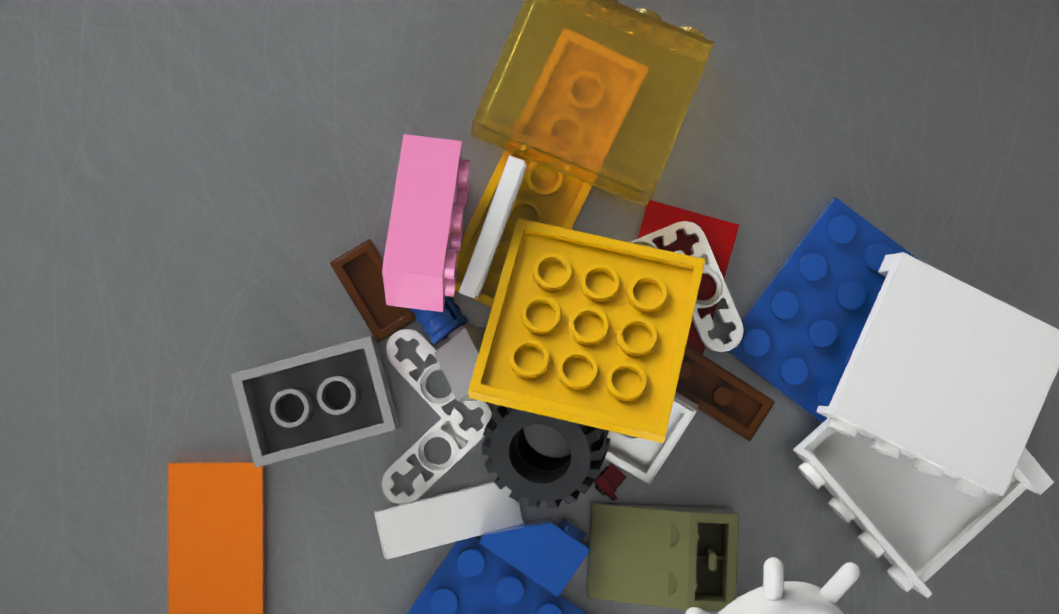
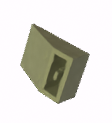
M591 503L587 597L682 610L698 607L705 611H721L736 599L739 514L732 508Z

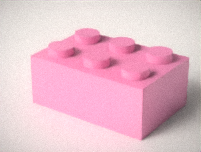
M403 134L382 266L385 299L388 306L443 312L445 297L455 296L458 268H456L458 252H461L464 232V224H462L464 209H467L470 181H468L470 160L462 159V141Z

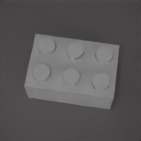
M376 336L365 337L230 374L255 468L394 431L401 427Z

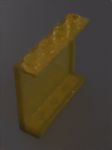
M524 0L473 118L471 136L647 207L654 194L714 42L706 39L702 32L693 27L674 26L662 21L658 14L649 9H633L618 3L617 0Z

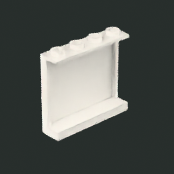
M904 252L885 255L878 273L886 276L885 281L829 406H818L816 412L829 418L828 427L838 433L855 438L858 432L873 439L870 447L882 454L898 459L900 453L914 459L913 468L926 475L940 479L944 473L956 479L955 488L978 499H983L985 493L1004 496L1059 369V329Z
M829 418L793 449L803 461L798 467L799 471L815 488L819 489L823 485L833 496L828 502L829 506L845 523L849 524L853 520L863 531L857 538L873 556L879 558L883 555L892 565L887 570V573L905 592L913 588L927 599L933 593L924 583L1026 489L1041 495L1054 483L1025 447L1004 496L985 493L983 499H978L956 489L957 480L944 473L940 479H937L914 469L913 464L915 460L900 453L898 459H895L872 449L870 446L873 439L857 432L856 437L851 438L828 427Z

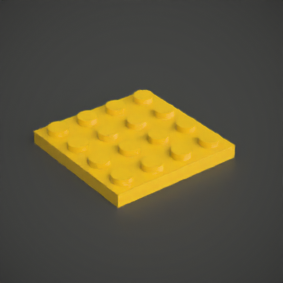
M517 218L468 389L469 398L664 444L705 259Z

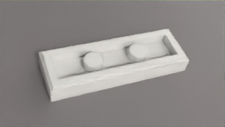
M510 155L508 157L459 290L460 294L474 299L480 297L527 170V164H525L524 160Z
M493 481L375 511L374 515L384 558L387 560L483 535L485 532L524 524L519 501L517 502L509 497L512 490L507 486L500 490Z

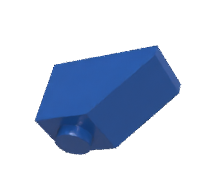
M551 517L527 521L524 524L485 532L479 539V543L556 597H559L590 551L589 544L583 540L587 533L565 517L560 524Z

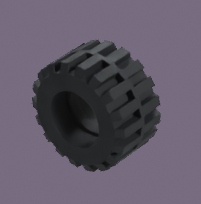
M498 405L483 433L486 438L482 443V455L489 456L484 465L488 473L496 472L498 475L494 481L498 488L501 490L507 486L512 490L509 495L510 498L518 502L522 496L529 499L528 506L536 508L539 507L541 501H546L548 508H557L562 499L567 504H570L578 499L580 492L585 494L591 488L605 460L611 438L607 437L608 430ZM534 424L554 428L568 442L571 454L552 458L538 453L527 442L523 428Z

